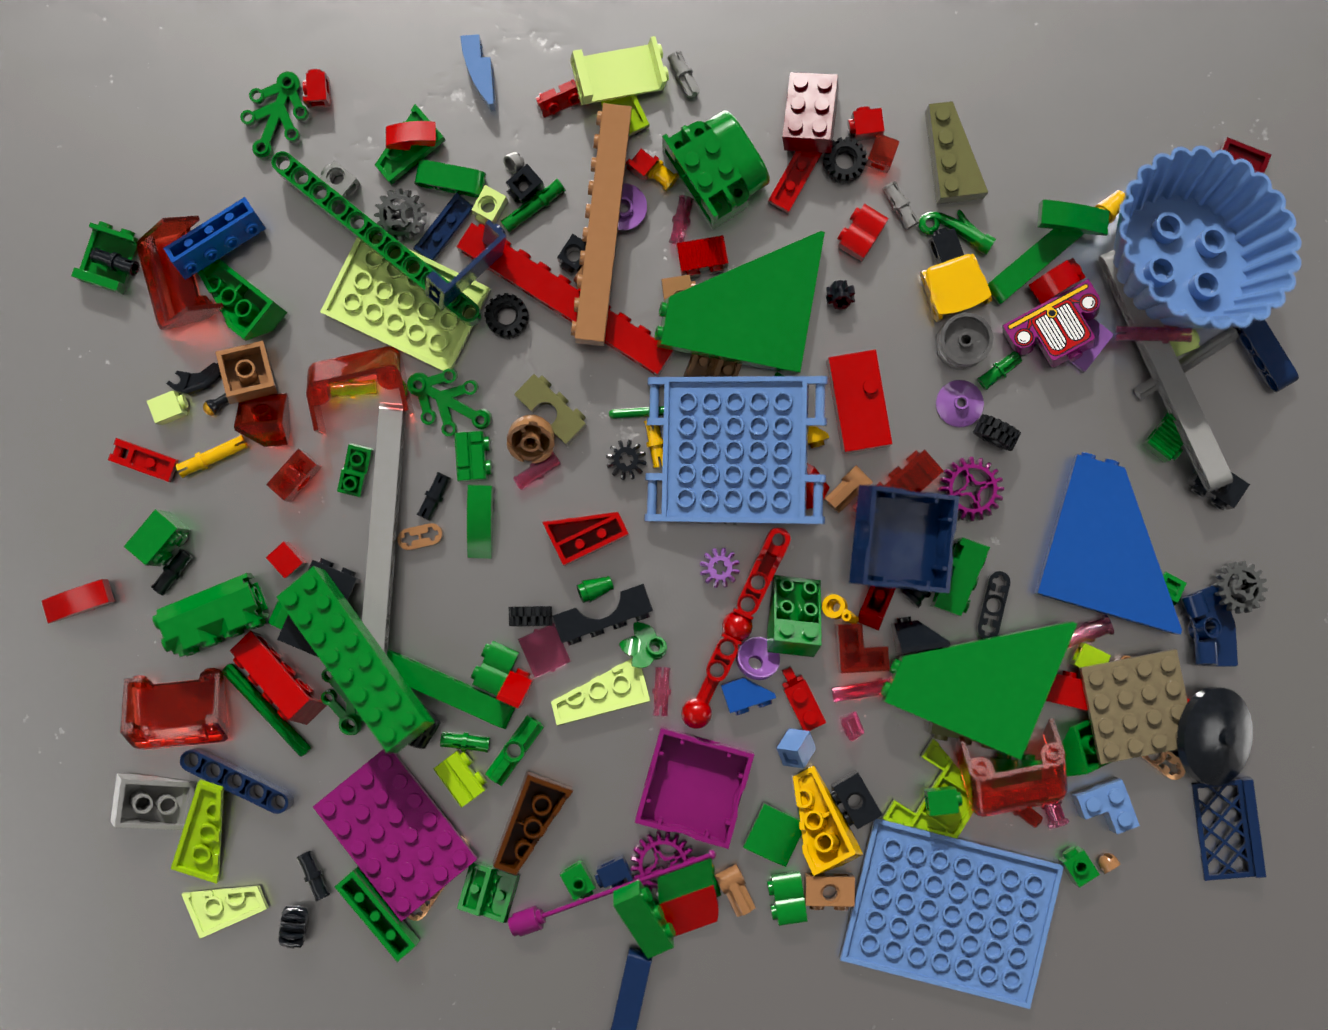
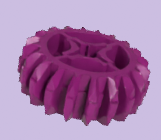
M969 457L967 464L964 458L959 459V466L955 462L951 463L950 466L953 472L949 469L944 470L945 475L949 478L942 477L939 480L941 483L946 484V487H939L938 491L946 492L947 495L966 497L970 504L973 505L974 509H970L959 503L958 512H960V520H964L967 514L969 522L974 521L975 514L978 520H983V512L987 516L992 515L989 507L995 510L999 508L994 500H1003L1002 496L997 495V492L1004 491V487H997V483L1002 482L1003 479L1002 477L995 479L994 475L999 472L998 469L990 472L989 469L992 464L988 462L983 467L982 458H979L976 464L974 457ZM969 470L981 473L986 478V481H976ZM962 472V487L953 491L954 480ZM968 483L970 484V486H982L980 488H977L976 491H974V496L972 492L961 493V491L966 490V488L969 487L967 485ZM989 487L988 499L981 506L980 493L983 489Z
M660 830L656 831V839H653L651 833L647 834L649 842L647 843L645 840L640 839L639 843L643 848L634 847L633 851L639 854V856H631V861L638 863L631 866V871H639L633 876L634 880L664 870L663 866H656V864H659V856L664 861H670V863H667V868L672 867L681 858H683V862L694 859L695 856H687L693 851L692 847L684 849L683 847L687 844V840L683 839L678 843V833L674 835L673 839H670V832H666L665 838H661ZM658 845H670L677 849L678 852L665 854ZM652 849L655 860L649 867L644 869L643 858L647 851ZM651 879L642 883L643 886L648 884L651 892L653 888L657 889L656 896L658 897V881Z

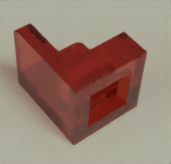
M877 133L865 166L888 173L899 141Z

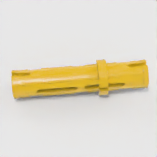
M241 434L230 441L206 452H198L195 454V457L176 464L177 471L188 467V469L179 473L182 478L200 469L204 471L208 469L209 465L244 449H248V444L245 442L237 445V443L245 440Z

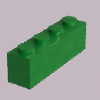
M359 867L334 886L396 962L419 943V938L404 920L400 921Z

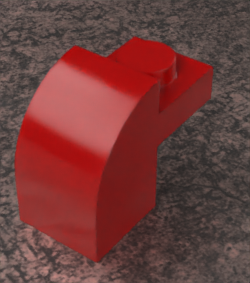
M1071 258L1030 283L1029 287L1040 304H1043L1086 277L1082 272L1081 266L1076 263L1074 258Z

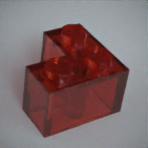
M862 623L835 624L839 673L890 671L888 646L864 647Z

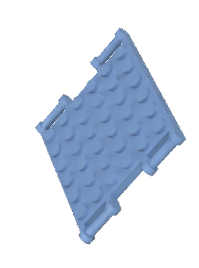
M648 377L650 405L647 425L663 426L662 473L645 474V481H648L647 514H645L644 521L825 524V517H823V483H826V475L807 474L808 426H827V418H825V385H828V377ZM664 385V418H659V386ZM809 385H816L815 418H808ZM657 481H662L661 514H656ZM807 482H814L813 516H806Z

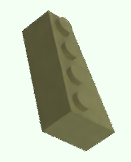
M953 101L929 104L925 111L936 205L984 199L988 194V190Z

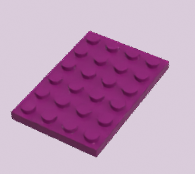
M384 749L313 806L401 922L478 859L396 753H386Z

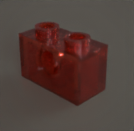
M297 449L266 485L281 499L291 502L322 466L305 451Z

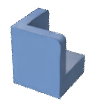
M791 728L787 730L777 746L783 766L803 769L816 750L810 731Z

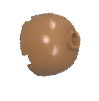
M525 415L511 424L507 434V449L518 461L524 462V460L532 461V463H539L546 460L553 452L555 445L554 431L550 423L544 418L537 415Z

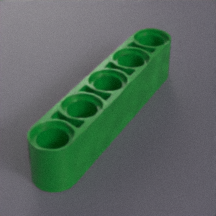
M1052 229L988 283L992 297L999 305L1002 304L1084 234L1059 232V229Z

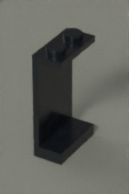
M323 558L319 562L312 560L308 570L313 566L324 569L348 601L355 583L359 584L360 579L355 577L356 572L344 567L339 571L333 568L334 563ZM288 615L277 640L318 657Z

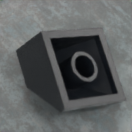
M911 616L896 618L897 623L891 624L895 652L897 653L950 646L949 640L920 621H911Z

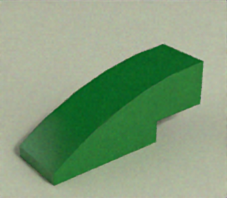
M1043 199L1039 203L1037 228L1059 229V232L1108 235L1109 211L1055 200Z
M468 485L467 558L492 559L493 486Z

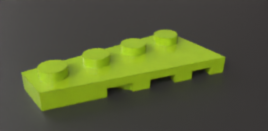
M199 780L171 866L172 870L215 884L219 882L223 786Z

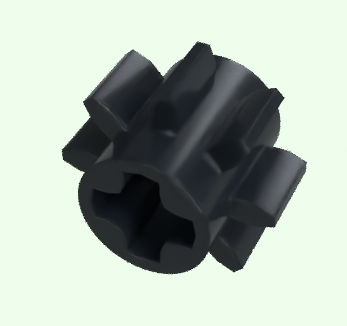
M837 280L830 287H826L827 304L833 303L834 309H846L851 303L855 302L854 285L848 286L847 280Z

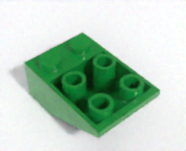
M774 575L767 627V652L814 657L822 646L821 580Z

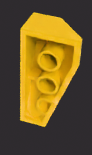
M812 766L793 776L796 805L798 806L800 817L799 827L803 839L802 849L813 876L843 866L862 856V850L816 767Z

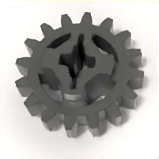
M402 188L396 189L395 192L388 190V197L385 195L380 196L382 204H375V207L380 210L379 213L374 214L375 217L380 218V221L376 224L383 226V229L394 238L397 237L398 241H404L405 236L407 239L414 238L413 233L420 234L421 231L418 226L426 224L421 220V217L427 216V213L421 212V208L425 204L417 203L419 196L414 195L411 197L412 191L405 190L403 193ZM400 198L406 201L399 204L394 200ZM399 210H402V219L398 218L400 216V213L398 212ZM401 225L406 230L400 231L395 228Z
M1246 561L1229 563V566L1221 568L1223 573L1216 574L1215 577L1220 581L1213 584L1214 587L1219 588V591L1214 595L1221 596L1222 599L1219 604H1227V611L1235 609V614L1250 613L1252 608H1260V601L1266 600L1262 592H1266L1268 589L1263 587L1262 584L1267 580L1260 579L1259 576L1262 571H1254V564L1247 565ZM1246 585L1245 587H1242V589L1235 590L1236 588H1239V586Z

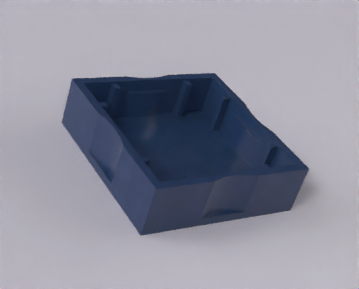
M859 485L849 583L950 594L953 565L952 544L956 532L960 496L931 492H912L905 489L875 485Z

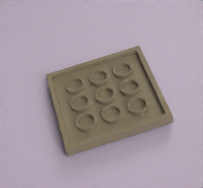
M1177 649L1079 667L1099 764L1178 749V724L1188 701Z

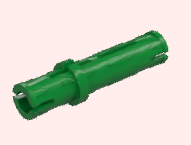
M555 179L546 188L536 191V195L500 222L511 233V231L533 216L543 207L547 208L553 199L566 191L564 186L558 179Z

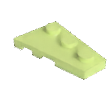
M260 885L183 892L181 894L200 939L269 908Z

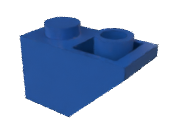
M744 677L720 684L729 712H735L736 716L749 712L748 707L758 704L759 708L772 704L771 699L776 698L774 692Z

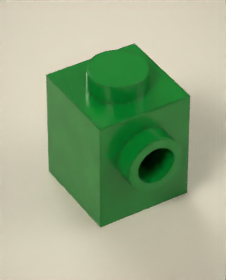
M946 786L924 789L926 813L929 816L959 813V806H962V796L960 791L957 792V788Z
M1079 846L1066 849L1062 853L1063 856L1058 859L1072 882L1079 888L1100 875L1085 850Z
M582 859L561 871L560 877L573 900L578 898L584 899L594 894L592 890L595 889L596 883Z

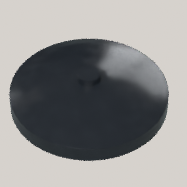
M1208 687L1196 693L1186 704L1181 714L1177 730L1179 758L1186 772L1200 783L1216 786L1232 781L1244 768L1251 752L1253 742L1251 715L1246 703L1236 692L1227 688Z

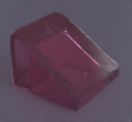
M856 711L840 717L839 720L848 740L853 741L864 734L863 726Z

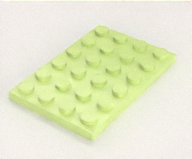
M376 234L372 238V243H380L383 237ZM356 238L320 311L322 314L441 371L454 367L473 326L464 324L446 308L441 310L425 295L421 288L358 238ZM394 249L390 253V258H398L401 255V250ZM410 250L449 282L459 274ZM412 264L409 267V273H417L420 265ZM474 281L463 293L473 300L481 310L491 289ZM468 308L464 312V317L468 319L473 318L476 314V309Z

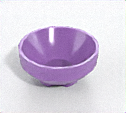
M752 637L746 639L740 645L736 655V662L740 671L745 676L754 680H764L771 677L777 671L780 665V654L767 652V639ZM757 658L761 662V668L753 669L749 665V659Z

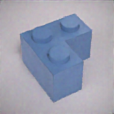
M1113 777L1070 793L1078 816L1085 820L1104 814L1109 830L1115 834H1120L1140 826L1122 779Z

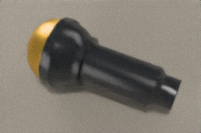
M226 393L215 400H206L203 404L204 412L210 416L216 415L219 409H221L220 407L229 402Z

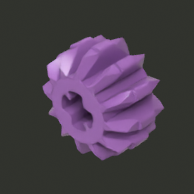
M713 548V558L708 553L704 554V557L710 562H700V566L708 567V570H703L700 574L702 576L709 573L710 576L705 582L708 584L714 578V588L718 587L719 580H722L724 588L728 587L725 578H728L733 583L736 581L730 574L731 572L735 574L740 573V570L732 569V566L738 565L740 562L739 560L730 561L735 555L734 552L725 557L726 548H722L721 555L718 556L717 549ZM717 561H722L723 566L727 567L725 573L722 571V575L716 574L717 570L713 569L714 563L718 564Z

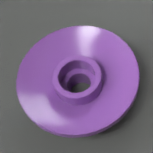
M623 183L621 206L626 205L628 210L624 213L620 212L618 230L625 231L637 227L643 221L647 212V201L639 188L632 184Z
M951 381L943 386L937 395V412L945 423L953 427L969 426L976 422L983 412L984 400L982 393L969 381ZM959 398L965 400L964 407H960L957 404Z

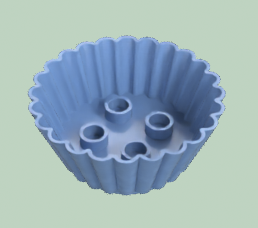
M1196 146L1192 151L1184 147H1177L1171 152V155L1165 153L1157 154L1152 161V165L1141 166L1137 172L1136 180L1131 181L1127 185L1125 199L1120 206L1114 241L1115 253L1113 263L1118 268L1116 276L1118 281L1124 284L1123 291L1125 295L1133 298L1135 307L1139 310H1145L1147 316L1153 320L1160 319L1166 326H1178L1185 329L1246 327L1251 324L1252 320L1267 319L1270 316L1271 308H1279L1284 305L1286 300L1285 292L1293 290L1296 285L1293 273L1297 272L1301 267V259L1296 253L1301 247V238L1293 230L1296 226V218L1291 211L1285 209L1286 199L1280 191L1272 189L1269 177L1264 173H1254L1252 164L1247 160H1234L1233 156L1225 150H1217L1212 153L1205 146Z

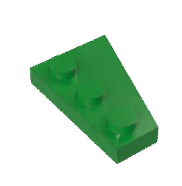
M414 104L406 122L430 120ZM436 128L435 147L411 145L410 150L385 148L375 166L392 185L418 164L419 160L424 159L446 140Z

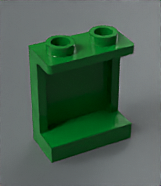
M99 221L98 225L90 222L89 228L92 229V233L79 269L74 267L71 276L79 281L124 295L130 275L121 271L113 272L106 266L93 263L90 260L92 250L100 248L110 253H120L122 257L135 261L142 241L136 238V233L121 228L119 232L113 230V226L105 222Z

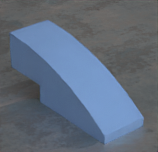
M479 34L460 36L462 52L474 86L489 109L496 111L491 58L483 57L482 41Z

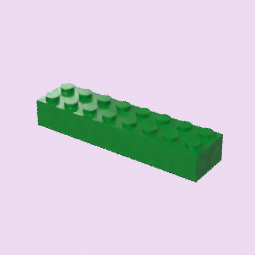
M315 566L311 567L276 597L386 753L400 752L435 723L324 569Z

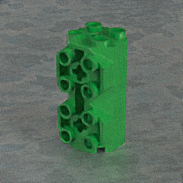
M252 573L242 574L157 609V615L152 616L155 627L161 631L163 636L161 643L165 651H172L174 655L178 654L179 657H188L200 652L199 647L210 648L222 643L221 637L223 636L225 639L235 638L244 634L245 628L247 630L257 629L266 625L265 619L269 618V613H264L263 610L268 609L267 602L258 582L254 584L251 582L250 579L254 578Z

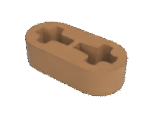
M434 523L407 528L399 533L397 542L405 550L433 546L442 541L444 536L443 530ZM429 528L438 531L434 541L431 538L422 537V534L430 532ZM407 533L410 536L419 537L418 540L411 542V546L408 543H403Z

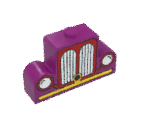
M1089 279L1004 324L1003 334L1011 348L1019 355L1029 354L1033 351L1035 344H1038L1051 367H1056L1068 360L1070 362L1075 361L1083 355L1082 352L1094 346L1095 335L1086 321L1092 320L1098 315L1100 297Z

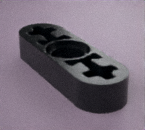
M1003 571L992 572L987 578L976 624V632L983 639L997 636L1000 630L1011 582L1008 574ZM1000 575L1004 585L999 586L997 593H1003L1002 597L995 594L989 595L990 590L995 591L996 589L993 579L998 578ZM991 598L999 601L1000 606L996 612H990L987 609V602ZM984 613L989 616H997L996 620L991 619L990 627L994 629L993 632H988V635H985V630H982V625H987L989 619L984 618Z

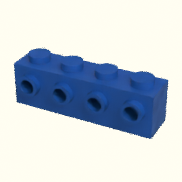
M243 197L163 249L173 265L186 280L259 234L266 227L248 200Z

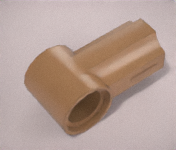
M857 465L824 498L837 513H840L856 496L858 497L859 485H871L873 483Z
M737 864L715 874L722 892L727 895L737 917L744 916L756 908Z

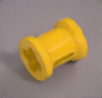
M660 160L652 168L648 178L655 179L664 187V191L667 192L678 180L679 174L671 172L664 166V162Z

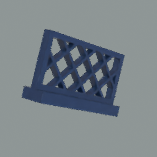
M1240 777V779H1233L1226 784L1216 786L1191 783L1204 880L1266 877L1253 779L1251 777ZM1237 785L1238 795L1232 802L1221 794L1226 786ZM1221 786L1218 791L1213 788ZM1199 788H1209L1215 792V795L1207 804L1199 799ZM1218 796L1229 803L1221 815L1210 808ZM1238 800L1240 808L1235 805ZM1200 803L1205 806L1202 810H1200ZM1232 807L1241 814V819L1235 826L1224 818ZM1208 809L1219 817L1210 828L1202 823L1201 818ZM1222 820L1233 828L1224 839L1213 831ZM1241 824H1242L1243 832H1241V831L1238 829V828L1241 826ZM1203 827L1206 830H1208L1205 835L1203 833ZM1236 831L1244 837V843L1239 850L1227 842ZM1211 833L1222 841L1214 852L1205 847V840ZM1225 844L1236 852L1228 863L1217 856ZM1244 849L1246 851V856L1242 854V851ZM1206 851H1207L1209 854H1211L1208 859H1207ZM1239 855L1247 861L1248 871L1237 872L1231 867ZM1213 858H1216L1225 865L1218 874H1209L1208 865ZM1228 868L1232 871L1230 873H1225L1228 870Z

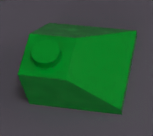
M1089 719L1069 728L1056 753L1057 764L1061 770L1062 777L1089 774L1109 764L1098 763Z

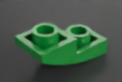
M353 443L348 444L345 464L341 469L337 492L361 497L372 459L373 448Z

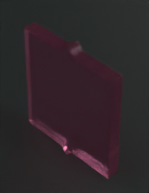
M554 623L552 626H547L540 630L534 629L533 633L518 639L534 677L549 671L554 672L555 668L571 662L564 644L561 643Z

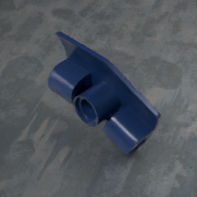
M1213 585L1181 598L1190 620L1188 631L1191 638L1194 639L1195 663L1197 666L1235 667L1238 666L1235 621L1231 611L1226 610L1227 604H1219L1222 599L1221 596L1214 595L1219 591V588Z

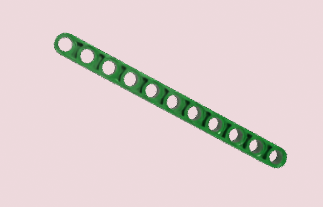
M280 151L273 156L272 167L283 179L425 292L426 277L434 270L289 153ZM283 161H290L288 168L280 169ZM301 176H308L305 184H298ZM319 191H327L323 199L316 198ZM338 205H345L343 213L335 214V209ZM356 220H364V224L361 228H353V224ZM376 234L383 235L380 243H372L373 236ZM394 249H400L401 255L398 258H390V253ZM412 264L420 265L417 273H409V267ZM436 272L444 281L449 283L448 280H446L443 276ZM463 292L454 303L446 307L449 312L468 326L477 325L482 318L478 305ZM474 308L476 309V314L473 318H465V310Z
M277 601L268 623L282 629L288 613L279 601ZM388 649V658L410 688L497 727L507 728L516 707Z

